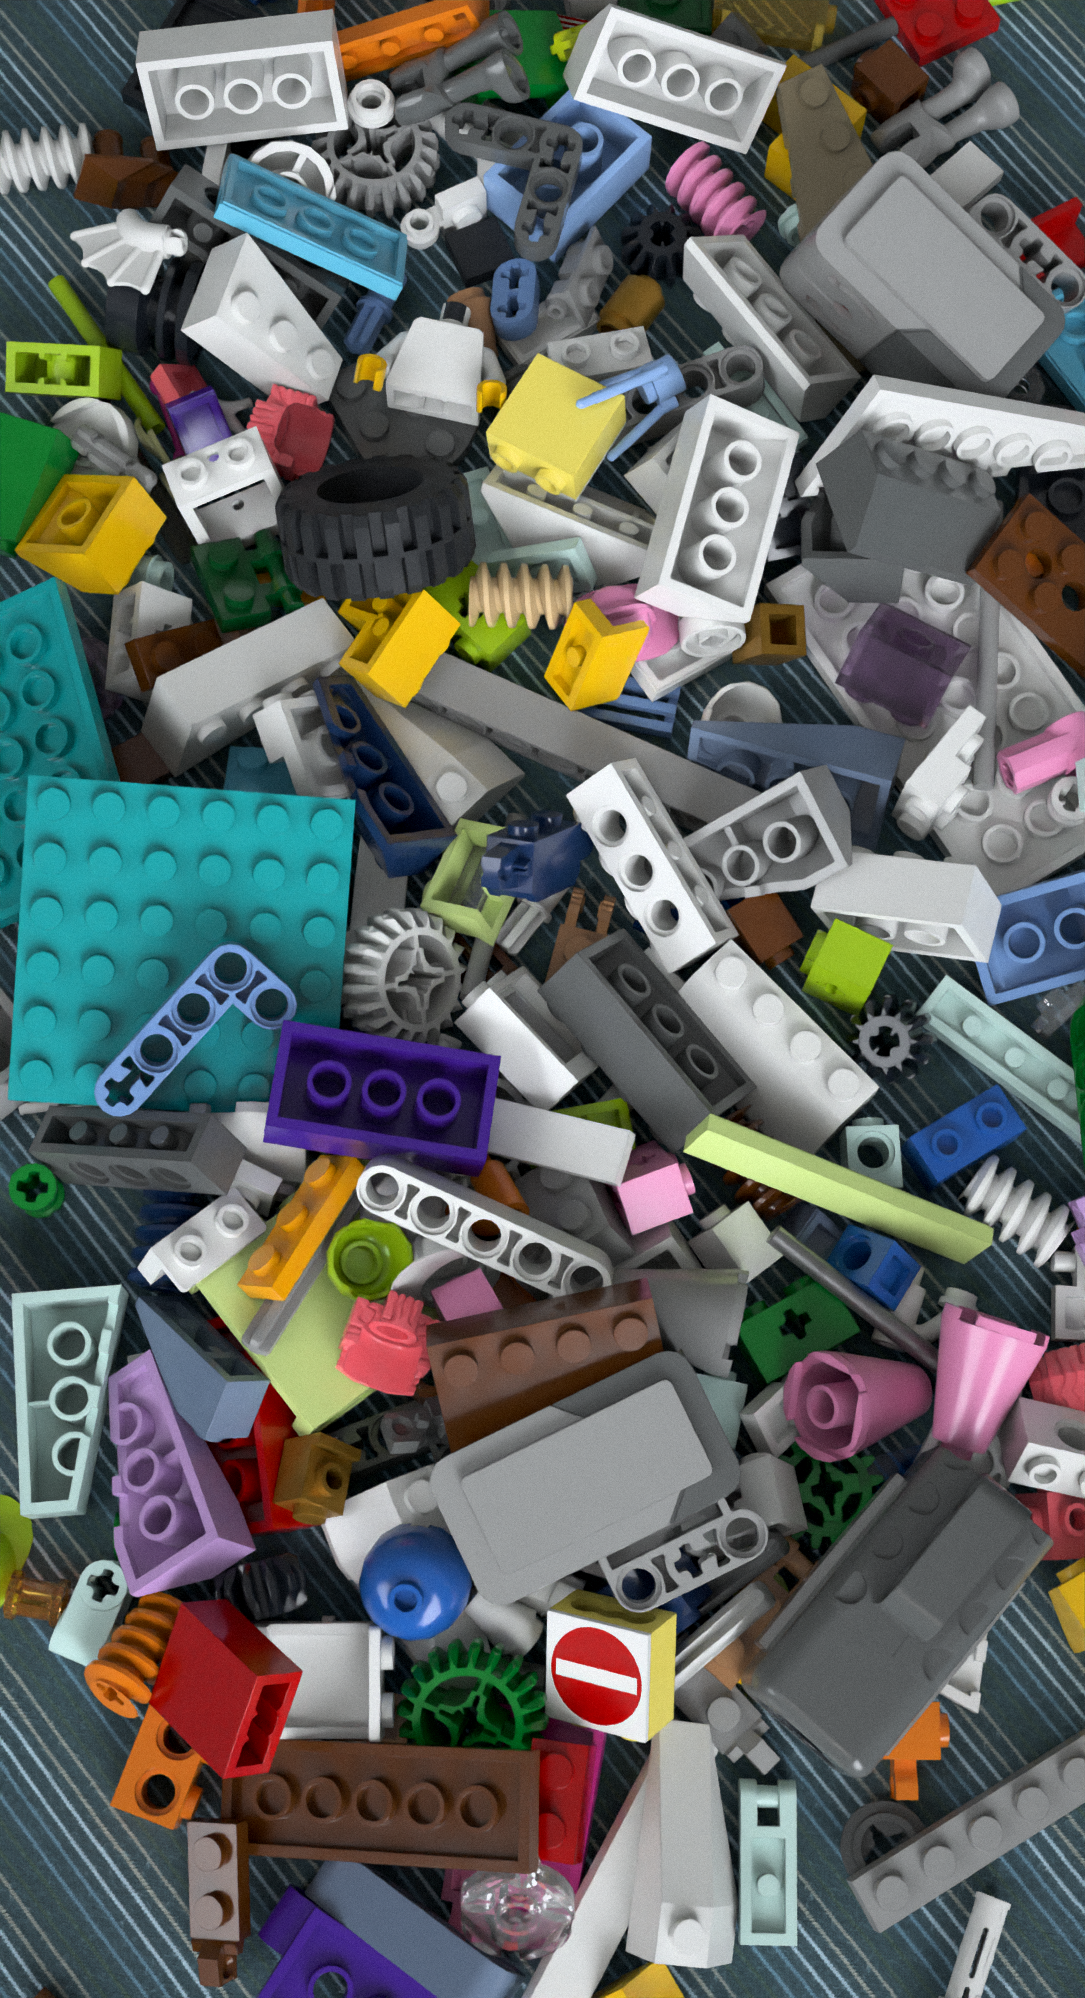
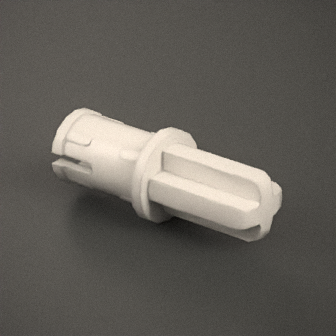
M569 888L539 902L517 898L519 904L504 921L495 943L511 956L517 955L543 922L549 923L552 920L551 911Z

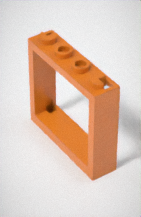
M298 0L297 13L333 9V12L335 11V0ZM434 0L337 31L346 82L400 66L402 63L413 58L428 55L439 47L449 48L475 31L489 17L490 0Z

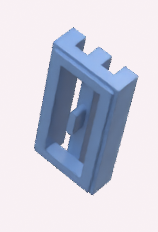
M628 676L622 692L648 697L635 678ZM681 686L659 698L660 700L668 701V703L651 702L649 699L620 694L617 700L602 703L631 711L637 710L665 716L664 722L592 707L576 711L617 729L671 739Z

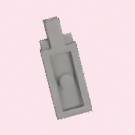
M686 1632L676 1640V1647L689 1637ZM703 1667L674 1691V1704L691 1722L708 1724L710 1726L712 1743L721 1755L725 1754L735 1763L744 1754L756 1769L764 1775L779 1762L780 1758L761 1738L770 1727L760 1718L762 1716L761 1713L736 1686L730 1691Z

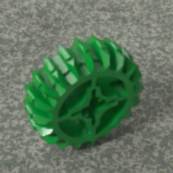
M481 1636L473 1639L468 1651L459 1638L453 1639L448 1645V1652L439 1646H435L428 1653L429 1662L418 1660L411 1669L414 1678H407L403 1683L401 1693L407 1699L401 1700L398 1704L397 1715L407 1719V1721L399 1728V1737L415 1739L412 1744L470 1746L478 1741H486L495 1745L499 1740L506 1743L501 1748L531 1749L532 1738L545 1739L539 1731L547 1728L549 1716L539 1711V1709L544 1707L547 1695L546 1692L530 1691L539 1677L535 1671L527 1672L523 1675L520 1674L518 1670L524 1661L522 1654L513 1656L510 1663L501 1658L505 1651L503 1642L496 1643L491 1653L484 1652V1642ZM472 1676L478 1678L476 1684L467 1689H460L451 1685L449 1690L438 1686L440 1683L454 1677ZM495 1687L509 1701L514 1718L510 1717L511 1711L503 1708L496 1701L494 1695ZM477 1696H480L476 1709L478 1711V1722H474L469 1733H466V1727L470 1720L467 1718L469 1715L468 1707L471 1708ZM434 1718L440 1720L448 1727L451 1733V1742L441 1733Z

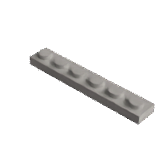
M1085 1728L846 1878L873 1930L878 1933L885 1931L1085 1803Z

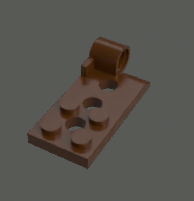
M1028 493L1019 498L966 571V574L1085 679V543L1034 496ZM1028 553L1035 554L1042 562L1043 574L1039 579L1031 576L1026 569L1025 559ZM1065 585L1072 587L1078 595L1079 603L1075 611L1069 610L1062 601L1061 594Z

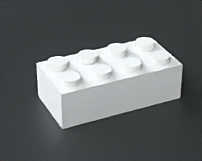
M333 9L139 32L136 68L157 151L348 129L349 113L347 100L349 95Z

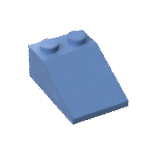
M1085 869L996 896L1002 906L988 963L975 961L988 1006L1085 980Z

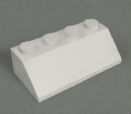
M609 3L580 30L563 72V77L574 100L747 154L787 65L783 61Z
M743 234L690 237L684 244L683 280L694 292L693 298L696 303L713 315L722 326V333L729 343L733 346H749L759 353L762 358L764 378L795 419L799 422L826 418L861 376L805 308L784 288L781 279Z
M709 394L685 412L635 592V599L682 617L739 623L750 621L800 432L712 394Z
M732 939L707 960L678 991L681 997L757 1086L752 1093L735 1107L739 1110L745 1106L752 1105L744 1117L748 1121L762 1118L764 1123L758 1130L761 1134L774 1136L776 1140L815 1155L873 1099L880 1088Z

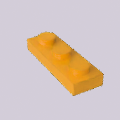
M320 1155L307 1168L304 1174V1181L292 1200L278 1213L274 1228L263 1245L251 1255L248 1261V1268L237 1284L250 1298L285 1301L357 1186L358 1179L365 1166L356 1157Z

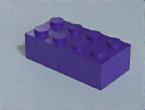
M283 1020L263 1142L372 1160L378 1155L391 1154L425 1169L479 1178L487 1158L501 1056Z

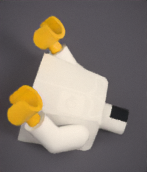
M449 301L444 303L439 321L424 317L416 318L409 331L400 332L377 354H362L357 359L353 382L358 384L361 380L373 381V390L380 392L382 391L384 380L387 378V406L390 408L479 426L480 413H482L484 407L494 406L501 410L507 400L506 379L497 356L493 350L484 347V332L477 328L468 327L471 310L459 302Z

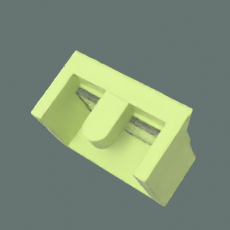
M460 818L455 828L458 836L442 852V859L432 880L428 881L424 887L420 907L423 911H427L428 914H434L437 917L443 918V926H447L457 933L477 937L494 946L515 897L490 895L485 887H481V877L483 875L481 860L482 855L486 853L487 835L506 827Z

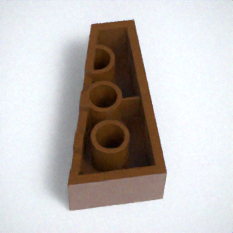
M647 1278L426 1325V1347L451 1454L548 1406H552V1404L656 1353L664 1352Z

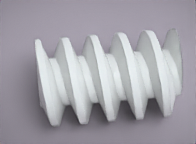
M85 123L79 124L77 138L71 137L65 124L60 125L58 140H53L47 127L43 126L40 130L38 142H33L27 128H22L18 144H14L8 130H3L0 142L1 194L7 195L10 192L12 180L21 193H27L31 178H33L40 191L47 190L50 176H52L59 189L66 188L69 174H71L76 184L84 154H95L92 146L93 139Z
M993 1154L985 1160L956 1201L964 1196L968 1199L964 1211L966 1217H970L983 1209L985 1214L982 1223L990 1227L997 1222L1002 1223L998 1239L1002 1243L1016 1234L1020 1236L1016 1253L1019 1255L1033 1247L1038 1249L1034 1266L1039 1268L1045 1264L1059 1247L1075 1221L1069 1225L1066 1224L1069 1207L1065 1204L1052 1212L1048 1211L1052 1199L1051 1194L1048 1192L1032 1200L1031 1195L1034 1182L1030 1179L1014 1187L1013 1184L1017 1173L1015 1168L1010 1167L997 1175L996 1169L999 1157Z

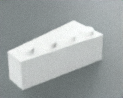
M324 598L316 600L157 677L141 732L174 777H177L254 729L256 725L252 715L264 709L262 702L265 699L283 692H291L293 698H297L301 694L313 690L312 684L318 677L345 676L347 671L338 663L354 641V638Z

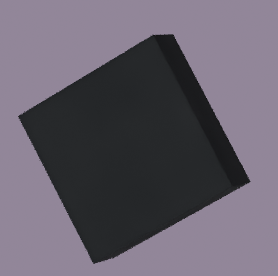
M496 216L445 234V245L466 289L492 280L496 269L502 263L515 259Z

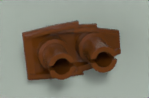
M104 129L98 131L93 136L92 146L95 154H84L73 196L74 199L110 209L130 208L139 210L140 207H158L179 172L173 170L169 150L157 151L153 135L144 138L140 142L139 152L141 157L124 156L123 137L121 134L112 129Z

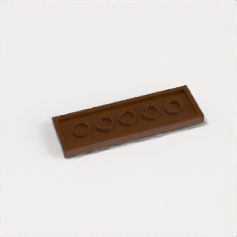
M280 1739L269 1773L222 1779L221 1819L246 1820L248 1822L249 1855L532 1874L538 1872L540 1750L388 1742L369 1743L367 1741Z

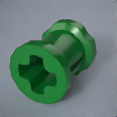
M37 1163L25 1164L18 1168L11 1176L9 1195L12 1201L18 1207L25 1210L29 1216L37 1219L49 1218L63 1207L66 1198L65 1188L46 1166ZM41 1181L48 1188L47 1193L38 1194L35 1202L27 1195L28 1189H37L38 1183Z

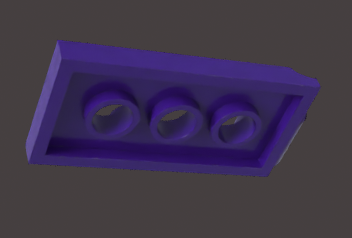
M289 1884L258 1932V1936L272 1949L281 1954L282 1957L255 1998H316L313 1993L314 1984L322 1974L327 1972L339 1973L346 1980V1990L341 1998H438L305 1895V1890L294 1884Z

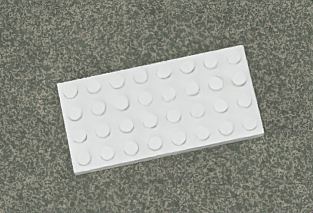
M801 563L765 584L764 594L771 604L804 605L806 655L854 725L906 739L895 785L902 792L906 781L966 708L971 705L976 709L980 585L975 583L969 586L904 568L899 603H852L843 599L805 569ZM1001 604L999 616L994 788L987 791L973 788V760L970 764L972 769L963 784L970 791L959 805L961 808L943 831L934 826L929 832L945 858L960 857L973 862L996 896L1042 882L1085 856V822L1080 826L1072 828L1062 827L1052 821L1046 810V798L1054 785L1066 777L1065 774L1014 794L1010 788L1006 787L999 773V764L996 756L1000 750L1044 733L1048 726L1069 714L1085 711L1084 704L1035 635ZM1068 792L1064 799L1059 798L1060 802L1066 801L1064 809L1070 812H1074L1079 803H1076L1078 796L1074 793Z

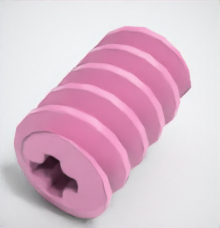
M707 142L695 143L671 167L665 183L667 193L677 198L680 208L689 212L692 221L700 225L701 231L705 236L743 234L750 241L763 225L767 216L766 210H759L752 214L757 205V199L751 195L742 198L745 192L744 184L735 182L730 185L733 179V172L728 168L719 170L722 164L719 156L711 155L707 157L710 151V146Z

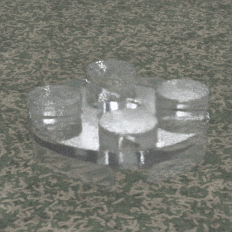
M539 1857L538 1872L517 1874L477 1871L471 1877L465 1879L461 1886L462 1931L475 1947L489 1955L501 1957L502 1948L509 1951L520 1950V1960L540 1958L562 1947L572 1933V1922L575 1919L574 1890L562 1874L547 1865L541 1864ZM512 1907H523V1908L528 1909V1912H524V1911L519 1910V1909H509V1908H512Z

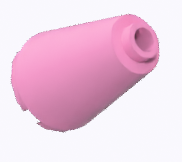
M945 1302L941 1312L932 1437L942 1441L940 1446L951 1451L958 1458L971 1461L973 1452L985 1454L1046 1351L1050 1336L1033 1329L1027 1331L1018 1328L1019 1326L1016 1323Z
M830 1350L814 1351L807 1354L808 1356L803 1361L796 1362L789 1370L783 1392V1409L786 1420H794L800 1436L794 1437L797 1444L812 1458L829 1463L848 1459L925 1414L932 1402L931 1382L925 1371L918 1365Z

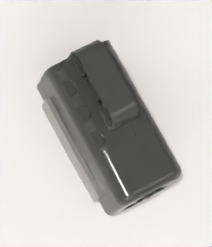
M942 1446L924 1451L903 1476L898 1473L890 1475L755 1639L754 1644L760 1650L742 1673L741 1683L743 1689L832 1769L853 1778L866 1777L874 1770L884 1756H888L952 1679L1026 1584L1024 1581L1051 1549L1054 1542L1048 1534L1030 1519L1032 1512L986 1472L978 1474L951 1451Z

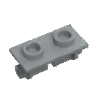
M591 226L585 241H577L568 247L566 257L558 273L560 280L554 282L551 292L545 300L547 313L551 318L561 320L564 317L576 315L582 329L587 328L595 307L599 303L607 278L613 269L611 250L607 245H604L596 226Z

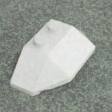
M497 464L483 481L480 491L513 548L581 537L598 577L595 585L604 588L640 577L656 516L647 510L589 486H586L577 502H574L560 494H551L542 489L535 481L517 472H508Z

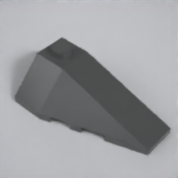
M819 487L818 495L814 496L809 510H806L801 521L802 566L847 602L899 603L904 568L847 553L824 487Z

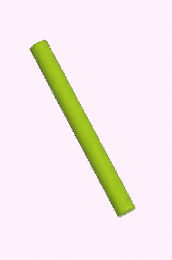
M63 275L54 277L49 282L48 287L87 345L108 347L105 335ZM122 362L121 395L136 417L141 416L142 426L147 433L148 430L153 429L155 435H157L165 428V423Z

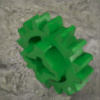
M795 1441L788 1447L792 1456L788 1458L781 1454L778 1459L795 1468L806 1457L807 1463H805L807 1474L801 1483L798 1484L802 1505L816 1515L817 1523L820 1524V1527L807 1522L808 1529L790 1536L797 1540L803 1534L809 1535V1549L816 1550L820 1546L822 1538H827L829 1546L836 1541L874 1496L872 1494V1487L884 1480L882 1475H869L866 1469L874 1462L875 1458L873 1455L860 1459L855 1454L848 1459L842 1460L854 1472L853 1474L846 1475L835 1468L832 1462L829 1463L812 1458ZM819 1474L823 1476L825 1484H834L836 1487V1494L828 1499L829 1506L825 1505L822 1496L813 1497L811 1487L819 1483ZM859 1494L854 1512L842 1523V1506L849 1496Z

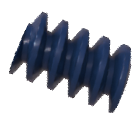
M143 1189V1196L152 1201L153 1204L141 1206L139 1216L150 1224L137 1227L135 1237L147 1245L133 1248L131 1258L140 1264L151 1247L205 1208L194 1202L195 1197L211 1194ZM137 1267L128 1270L127 1279L147 1291L169 1296H192L189 1291L181 1292L167 1274L150 1285Z

